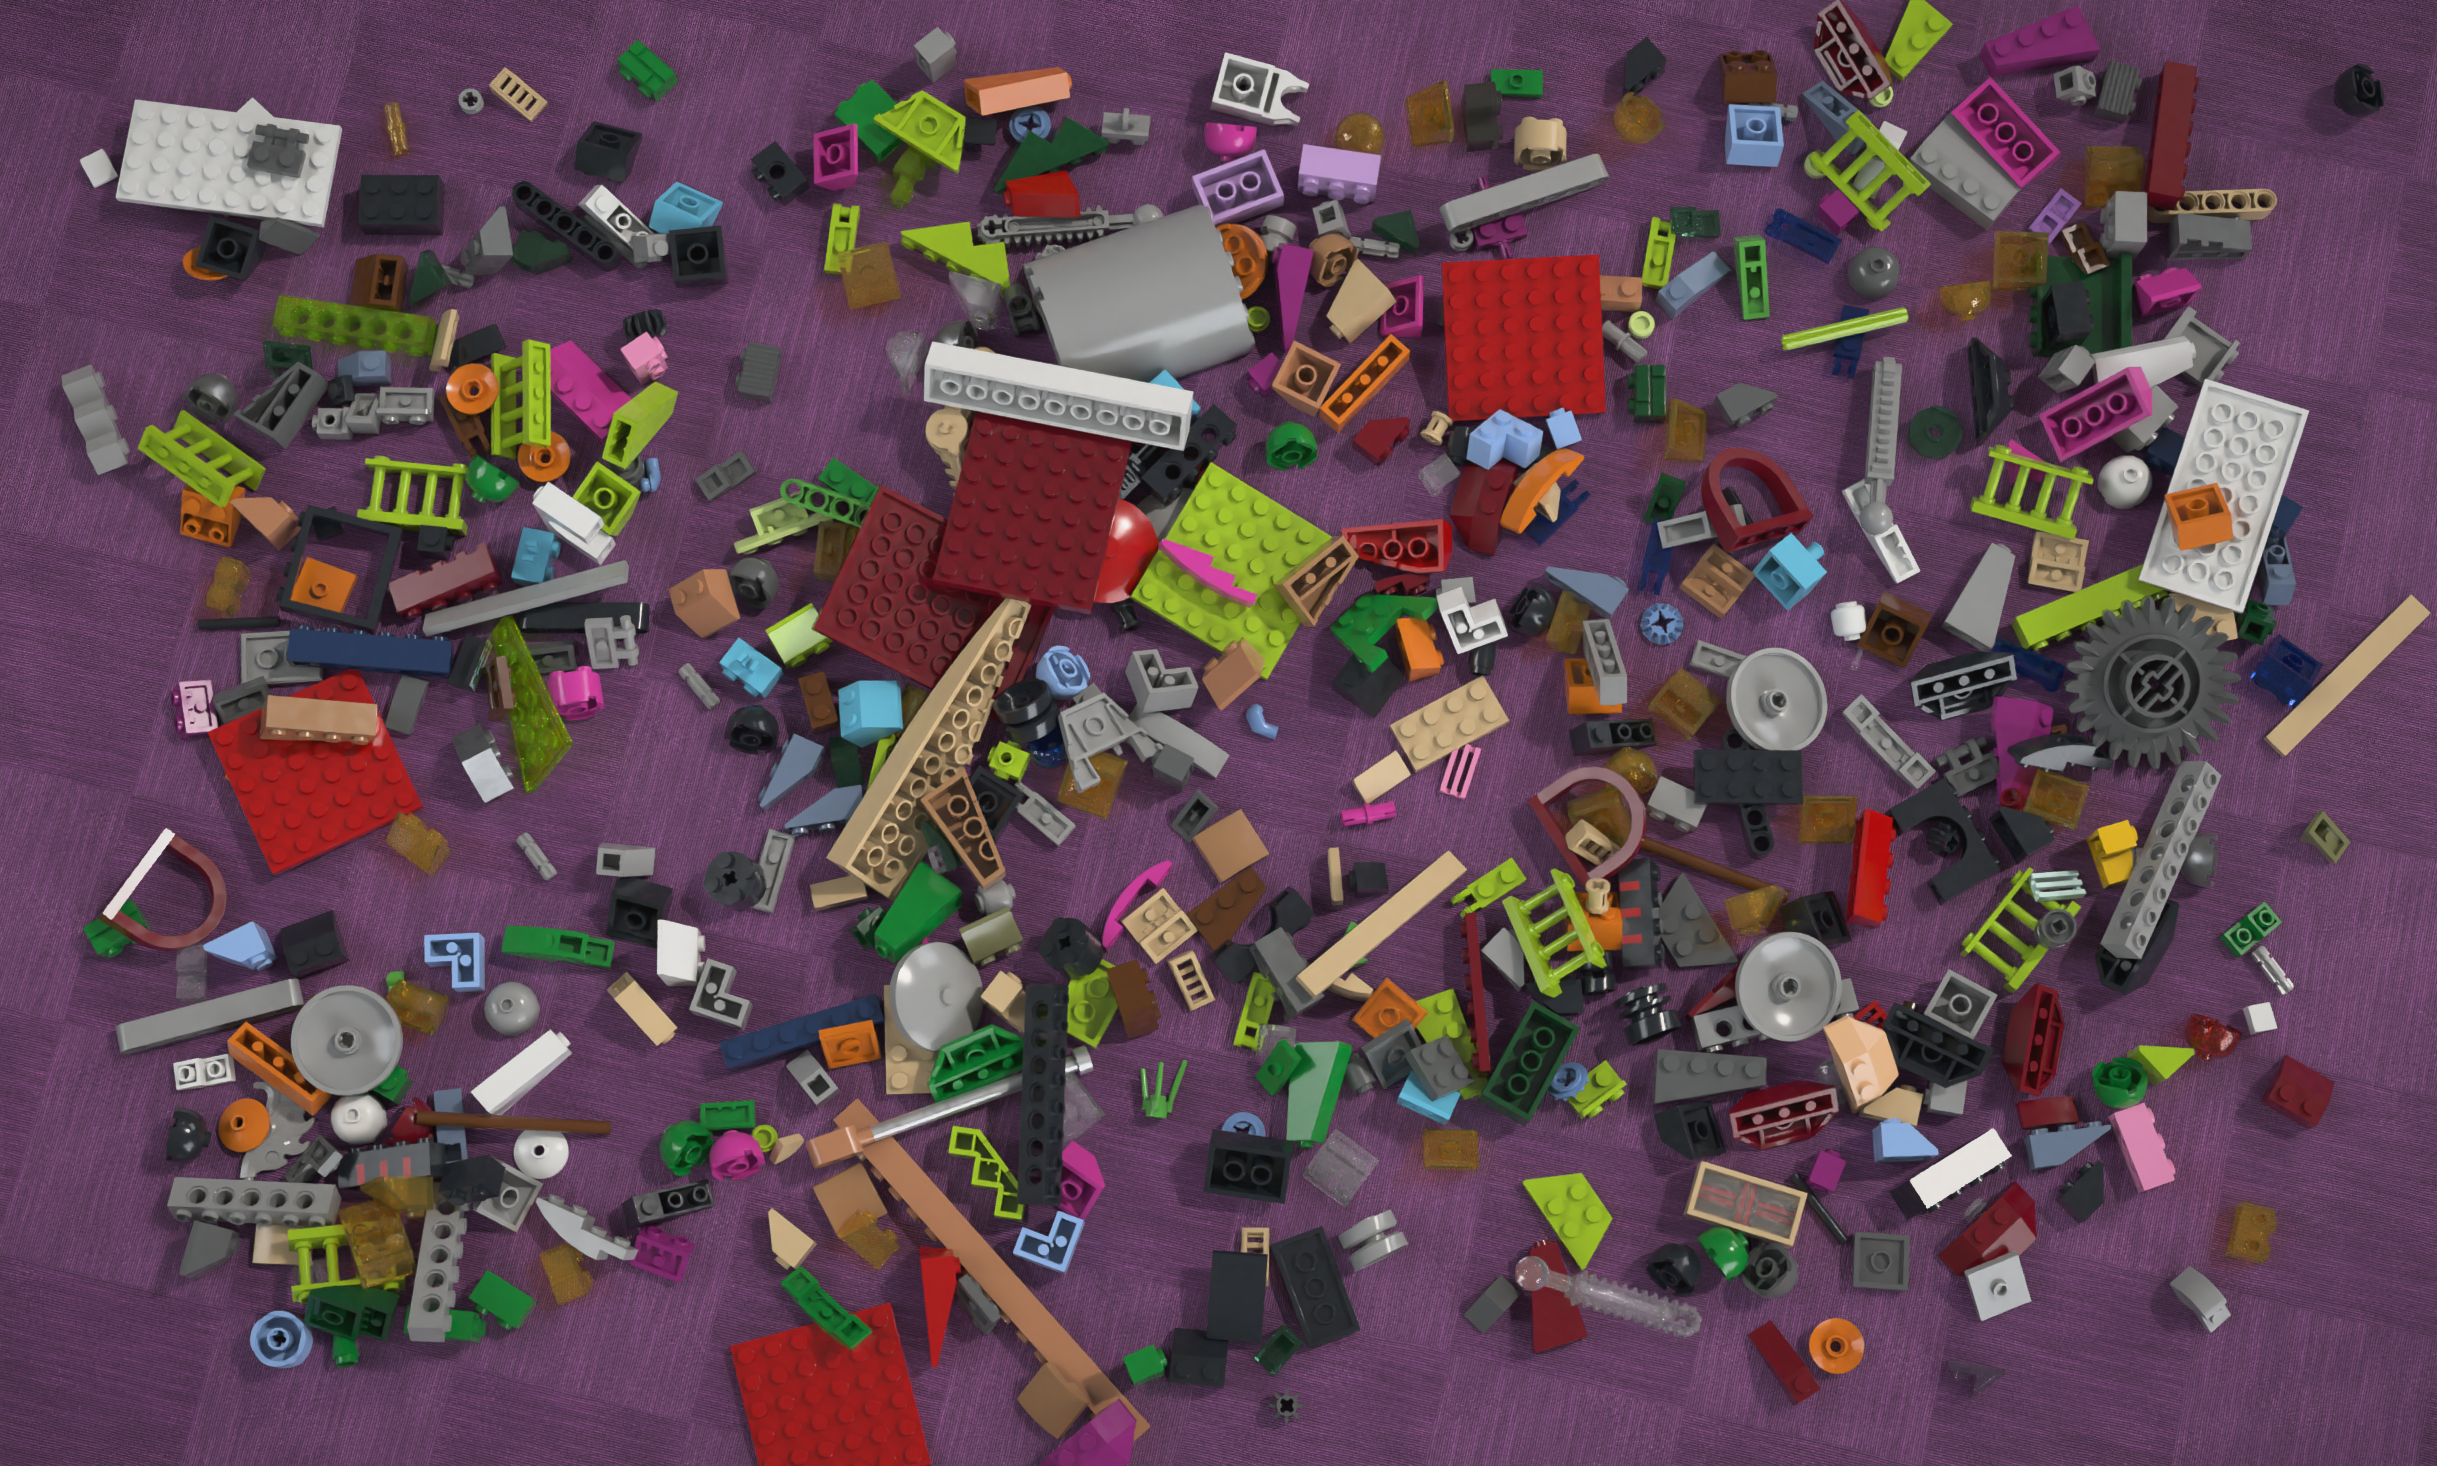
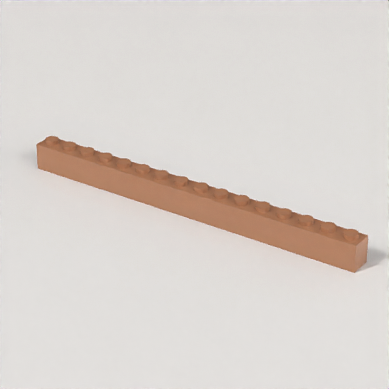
M858 1098L833 1119L837 1124V1127L834 1128L835 1131L855 1125L856 1130H860L880 1123ZM890 1136L862 1146L864 1152L857 1155L863 1162L867 1158L873 1165L870 1171L880 1182L884 1178L891 1185L888 1191L898 1202L903 1199L910 1206L906 1211L916 1222L921 1219L927 1225L924 1231L934 1243L939 1239L946 1247L945 1249L953 1250L954 1257H959L960 1264L964 1267L961 1273L964 1276L967 1274L971 1280H976L982 1287V1294L987 1300L994 1301L1001 1308L999 1310L1001 1318L1007 1325L1012 1321L1019 1330L1015 1334L1025 1345L1029 1342L1033 1344L1037 1349L1033 1354L1043 1365L1047 1362H1053L1067 1383L1075 1381L1090 1402L1087 1405L1092 1411L1089 1417L1094 1419L1120 1398L1137 1420L1134 1442L1151 1427L896 1140Z

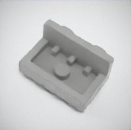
M380 387L379 408H376V415L387 424L409 421L411 424L422 425L425 424V421H433L435 391L433 388Z

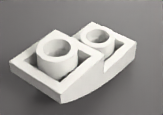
M229 1054L173 1063L176 1090L195 1089L236 1081L234 1060Z

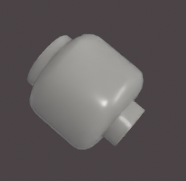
M1002 879L986 891H983L979 885L977 893L974 894V900L981 914L985 913L987 916L1006 907H1009L1011 910L1013 899H1016L1013 886L1011 884L1006 885Z

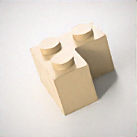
M1000 971L981 995L983 1005L1024 1035L1026 993L1023 991L1022 981L1011 972H1008L1006 975Z

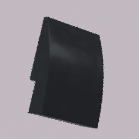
M979 766L969 781L996 845L1022 801L1024 793ZM938 830L935 834L936 840L954 850L942 832Z
M1213 1250L1206 1339L1261 1343L1268 1254Z

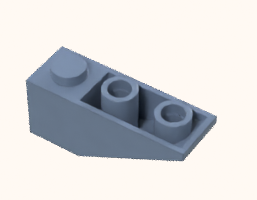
M2268 536L2258 565L2260 594L2262 602L2267 605H2290L2296 586L2286 536L2283 541L2279 538L2274 539Z
M796 734L793 735L791 740H786L781 751L784 754L780 764L775 763L770 773L772 780L768 788L764 787L759 795L758 801L761 802L759 806L762 811L767 812L815 775L825 754L823 746Z
M857 785L833 789L785 824L787 833H792L793 836L808 834V830L812 829L827 832L834 830L835 826H846L864 797L862 786Z
M461 1088L433 1091L436 1112L464 1113ZM436 1125L438 1143H445L446 1163L468 1159L465 1127Z
M2101 1121L2085 1123V1128L2075 1129L2074 1125L2058 1127V1132L2048 1133L2047 1128L2032 1130V1135L2024 1138L2029 1170L2054 1168L2062 1165L2109 1131L2111 1126H2102Z

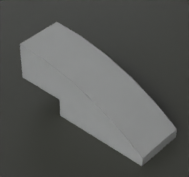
M1731 505L1730 508L1739 523L1745 526L1742 505ZM1706 511L1657 523L1663 549L1718 537Z

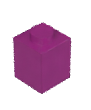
M1836 190L1832 195L1830 193L1825 194L1818 201L1819 207L1816 215L1838 236L1856 220L1860 211L1839 190Z
M1272 352L1248 370L1247 373L1249 388L1255 394L1260 393L1263 398L1274 391L1271 386L1282 366V363Z
M1833 1150L1819 1151L1815 1156L1805 1182L1829 1194L1833 1193L1846 1161L1840 1159L1841 1154Z

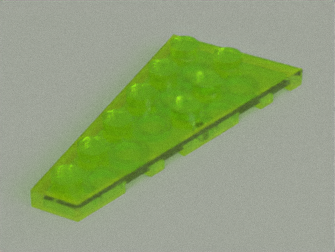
M503 616L491 634L496 656H506L507 665L511 668L510 685L511 691L515 694V705L509 711L526 792H535L571 748L573 742L513 616Z

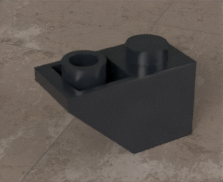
M1648 37L1627 52L1622 88L1624 99L1630 95H1638L1645 88L1644 84L1651 79L1653 81L1657 80L1665 72L1664 68L1667 59Z
M1353 863L1352 871H1349L1348 876L1350 892L1355 891L1356 898L1387 894L1389 886L1385 863Z
M1572 975L1561 978L1558 984L1562 993L1554 998L1540 992L1535 978L1531 979V983L1526 984L1525 993L1538 1004L1561 1017L1583 1014L1581 979L1574 980Z
M2100 1160L2093 1164L2088 1161L2078 1170L2077 1173L2080 1176L2074 1182L2069 1180L2058 1190L2061 1195L2056 1201L2078 1224L2085 1222L2104 1203L2103 1163Z

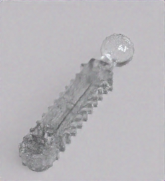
M1537 1256L1522 1258L1515 1268V1279L1519 1286L1525 1290L1536 1291L1547 1286L1565 1292L1564 1297L1570 1298L1571 1305L1573 1306L1582 1302L1583 1308H1588L1592 1305L1595 1312L1601 1308L1605 1315L1612 1311L1614 1318L1623 1315L1624 1321L1633 1318L1634 1324L1641 1323V1321H1643L1644 1327H1649L1653 1324L1656 1331L1663 1327L1664 1333L1667 1334L1673 1331L1676 1337L1683 1336L1688 1338L1701 1330L1700 1325L1703 1319L1699 1315L1697 1308L1689 1306L1688 1303H1683L1680 1306L1678 1305V1300H1673L1669 1303L1666 1296L1659 1300L1656 1293L1648 1296L1647 1290L1638 1293L1637 1287L1628 1290L1627 1284L1618 1287L1615 1280L1608 1284L1605 1277L1598 1281L1597 1274L1588 1276V1270H1583L1572 1277L1549 1270L1546 1262Z

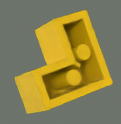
M2125 820L2099 828L2086 838L2103 889L2128 882L2138 860L2131 852L2137 846V832L2134 826H2130L2129 821Z

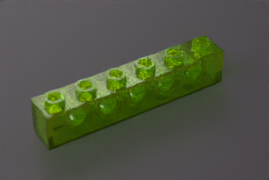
M284 295L278 296L272 324L280 335L288 338H295V335H299L315 342L326 339L331 340L332 343L337 345L353 343L363 349H372V346L381 347L386 352L408 351V354L417 357H423L424 354L432 355L438 328L433 317ZM309 316L306 323L298 324L301 317ZM328 320H335L331 327L324 328V324ZM360 323V328L357 331H349L353 324ZM386 327V331L382 335H375L378 328ZM412 331L409 338L401 339L402 333Z

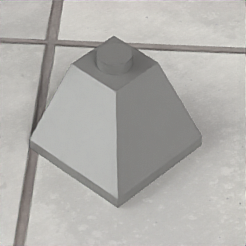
M494 1158L506 1167L499 1197L489 1198L485 1201L473 1202V1210L517 1232L543 1183Z

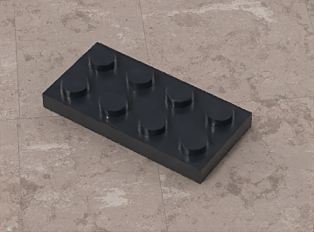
M1694 750V805H1802V750Z
M1323 1226L1271 1244L1308 1349L1361 1330Z

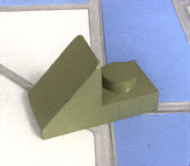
M2322 810L2318 811L2300 838L2301 842L2314 845L2328 861L2333 863L2338 861L2350 844L2347 837Z

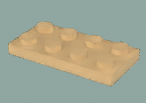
M1481 676L1390 725V729L1416 773L1452 754L1458 748L1461 749L1466 744L1469 745L1508 724L1509 719L1484 676Z
M884 985L886 1094L931 1093L927 1082L939 1052L919 1049L903 1037L891 1014L889 1003L890 985Z

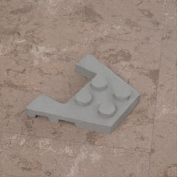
M1104 692L1064 710L1058 715L1078 794L1098 785L1101 781L1088 758L1126 740H1129L1142 763L1152 759L1158 748L1163 749L1159 742L1156 744L1147 736L1148 732L1142 727L1138 728L1127 718L1129 715Z

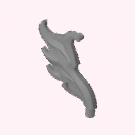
M266 1081L255 1082L253 1087L258 1090H265L268 1094L266 1109L270 1115V1130L260 1146L245 1154L240 1173V1179L254 1181L256 1174L262 1171L278 1170L286 1166L288 1160L285 1159V1155H300L311 1144L309 1141L300 1144L299 1141L313 1127L315 1118L312 1117L306 1122L304 1119L306 1111Z

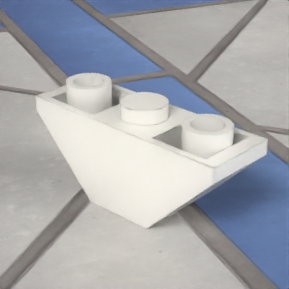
M1886 121L1883 122L1879 130L1899 150L1907 131ZM1874 156L1859 170L1853 186L1861 191L1885 168V162L1879 156ZM1880 187L1870 196L1871 198L1875 199Z

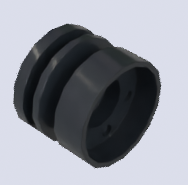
M1666 983L1641 986L1627 992L1612 1003L1615 1010L1628 1008V1010L1620 1013L1617 1017L1619 1020L1632 1019L1633 1023L1623 1029L1630 1047L1660 1038L1682 1027L1677 1010L1663 1011L1662 1006L1672 1000L1671 996L1658 998V995L1668 990Z

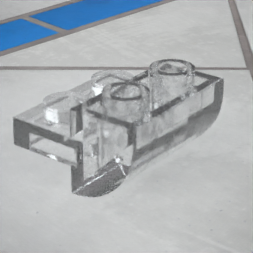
M1335 1128L1301 1176L1346 1208L1380 1160Z

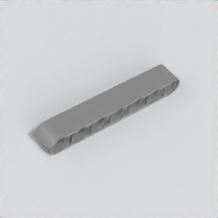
M1592 154L1450 201L1441 206L1439 211L1449 233L1454 234L1599 186L1610 177L1600 155Z
M288 979L117 1025L115 1029L121 1054H131L237 1026L245 1022L248 1023L300 1009L304 1006L299 980Z

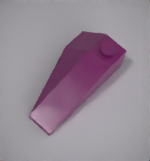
M1279 243L1278 248L1275 247L1273 250L1271 262L1275 263L1274 279L1281 351L1288 353L1294 341L1314 250Z
M2006 697L1993 698L1991 731L1996 732L1997 748H1993L1994 757L1999 759L2000 771L1996 774L1999 807L2001 803L2000 795L2005 789L2016 788L2026 798L2037 771L2036 766L2030 765V768H2026L2014 762L2015 758L2007 752L2008 747L2033 737L2050 735L2053 720L2052 707L2037 701Z

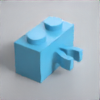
M523 527L511 575L515 584L531 586L553 580L555 568L552 567L554 557L558 558L561 543L558 542L555 533Z
M740 638L736 640L719 662L722 669H724L722 674L733 682L738 679L745 685L743 689L755 698L759 695L765 699L784 675L778 665Z

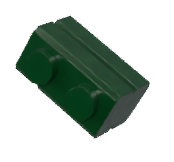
M1635 365L1632 373H1628V389H1633V398L1628 399V414H1633L1634 423L1665 422L1667 417L1666 366Z

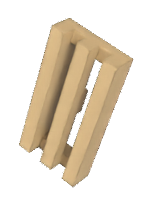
M1339 847L1329 848L1327 857L1331 902L1333 906L1343 905Z

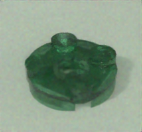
M1931 406L1923 411H1919L1909 426L1910 446L1926 458L1945 459L1956 450L1962 439V427L1960 428L1955 413L1942 406ZM1938 427L1942 437H1936L1935 439L1931 437V433L1928 430Z

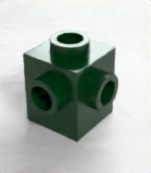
M2248 600L2243 613H2237L2235 622L2238 623L2237 637L2262 646L2267 635L2273 633L2276 625V620H2273L2274 609L2263 602Z
M880 906L872 910L867 907L856 916L859 921L848 929L864 950L875 946L874 933L888 913L886 909H882Z

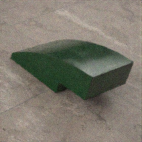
M328 1286L311 1289L304 1324L354 1342L357 1341L359 1334L386 1342L394 1326L400 1295L360 1286Z

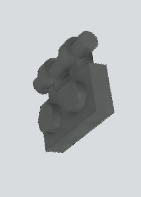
M257 124L255 134L265 136L264 142L253 141L247 162L248 168L300 178L306 153L304 150L297 149L298 143L308 144L309 134L301 133L299 129L294 128L285 130L277 128V125L267 124L266 126ZM275 139L287 140V146L274 145Z
M1983 736L1975 740L1971 738L1965 741L1964 745L1954 750L1951 748L1943 751V755L1935 758L1936 765L1939 768L1947 764L1951 767L1952 770L1945 773L1943 777L1947 783H1952L1957 790L1958 796L1956 798L1995 781L1996 774L2000 771L1999 763L1996 757H1994V753L1990 752L1982 755L1980 751L1981 748L1987 746ZM1969 754L1973 760L1961 766L1958 759Z
M966 1274L956 1283L954 1297L957 1300L956 1304L971 1317L974 1327L976 1329L980 1328L984 1335L987 1336L994 1330L993 1327L996 1326L1001 1318L999 1310L992 1301H988L982 1294L980 1285L975 1280H971Z

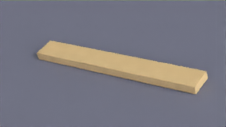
M2411 594L2288 714L2264 740L2278 754L2285 757L2430 612Z
M1448 850L1297 975V982L1313 999L1316 998L1465 874L1467 869Z

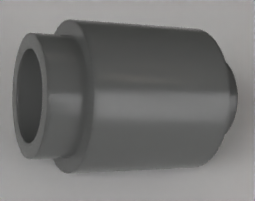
M1359 1053L1351 1055L1344 1079L1352 1093L1358 1092L1359 1095H1362L1374 1088L1372 1083L1376 1079L1364 1057L1361 1058Z

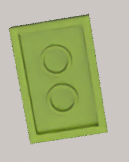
M1103 959L1093 973L1090 975L1085 974L1079 977L1080 979L1071 980L1068 985L1067 1034L1095 1049L1118 1010L1106 969L1115 966Z

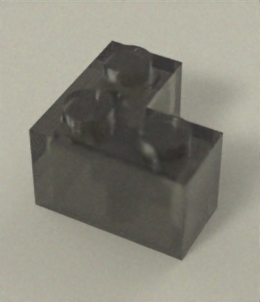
M1495 82L1464 85L1461 108L1467 152L1498 149L1499 140H1503L1502 124H1497V115H1500V106H1502L1501 90L1496 91Z

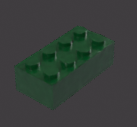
M1532 1001L1525 1010L1477 1100L1525 1127L1531 1121L1580 1027Z

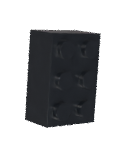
M361 175L358 224L364 234L443 235L445 185L439 175Z
M1212 1129L1203 1192L1285 1204L1294 1141Z

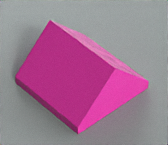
M1419 275L1385 284L1397 302L1381 315V336L1388 337L1392 334L1394 337L1421 338L1424 276Z

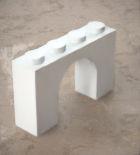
M549 482L535 492L532 504L548 530L601 565L616 545L611 536L600 530L604 525L602 518Z

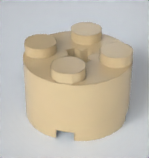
M1534 117L1523 118L1521 124L1515 129L1514 162L1517 165L1520 162L1523 164V169L1533 172H1540L1557 164H1565L1567 132L1563 126V121L1557 118L1549 120H1537Z

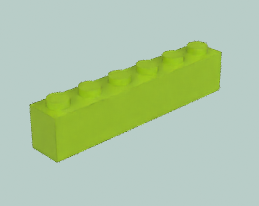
M2142 564L2017 616L2011 625L2024 652L2030 649L2037 652L2049 646L2047 643L2054 639H2057L2058 642L2066 640L2073 636L2071 632L2078 629L2085 632V626L2088 623L2096 625L2095 622L2102 620L2101 612L2105 609L2110 610L2116 616L2120 615V606L2123 600L2131 601L2135 610H2138L2144 596H2151L2154 602H2157L2168 596V590L2138 581L2143 567Z

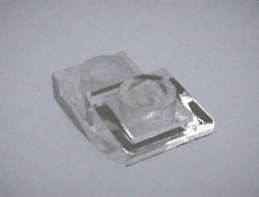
M197 943L186 949L177 950L176 970L178 972L176 999L178 1002H203L206 1000L207 952L203 947L205 943Z

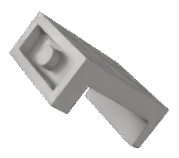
M2188 306L2164 340L2185 336L2190 343H2194L2196 358L2192 359L2193 367L2181 372V374L2202 387L2205 379L2218 382L2224 375V372L2221 370L2225 363L2231 365L2239 352L2235 349L2240 342L2235 340L2234 343H2231L2194 318L2197 311Z

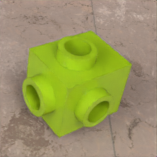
M1008 740L1005 744L1000 741L997 748L992 747L987 761L990 762V769L994 771L993 775L999 779L1008 781L1011 778L1021 782L1031 759L1030 754L1022 751V746ZM1006 759H1011L1008 763L1004 762Z

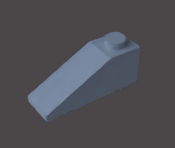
M1823 80L1802 93L1803 99L1834 139L1838 141L1849 130V125L1845 121L1858 109ZM1856 137L1845 149L1853 155L1866 147L1867 144L1860 137Z
M1713 251L1677 275L1659 290L1655 302L1673 320L1726 276L1731 269Z
M1547 567L1543 578L1609 620L1629 591L1623 580L1616 576L1611 578L1606 574Z

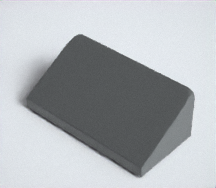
M279 217L261 221L259 233L261 241L298 255L303 254L319 238L318 232Z
M574 639L523 645L520 648L524 676L548 674L555 671H572L577 668Z
M264 676L214 694L213 704L223 724H227L262 708L267 696L271 694Z

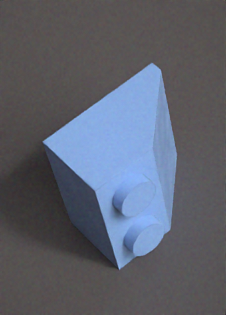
M1729 104L1725 135L1726 164L1778 167L1784 147L1780 107Z
M253 921L203 945L205 951L216 958L251 970H264L273 964L272 961L278 959L265 929Z
M1884 1119V1122H1880V1125L1872 1130L1874 1163L1929 1161L1938 1155V1149L1909 1123H1901V1119Z

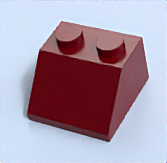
M2285 1055L2260 1102L2302 1127L2310 1129L2317 1126L2330 1102L2334 1082Z

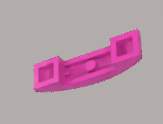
M1167 860L1149 868L1122 892L1114 904L1105 925L1102 941L1103 950L1108 952L1122 934L1123 926L1117 923V921L1146 884L1149 883L1157 889L1172 870L1173 863Z

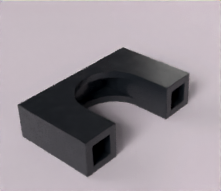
M1945 778L1893 806L1885 813L1886 816L1893 818L1892 826L1896 827L1898 836L1928 821H1941L1957 829L1962 842V854L1958 863L1932 877L1927 882L1940 906L1995 876L2000 871L1998 867L2000 862L1994 852H1989L1984 844L1986 839L1980 829H1975L1970 821L1972 816L1966 806H1961L1956 798L1958 796L1957 790L1952 783H1947Z

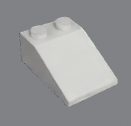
M658 920L657 975L667 986H698L705 967V963L701 962V952H705V935H701L699 929L667 920Z

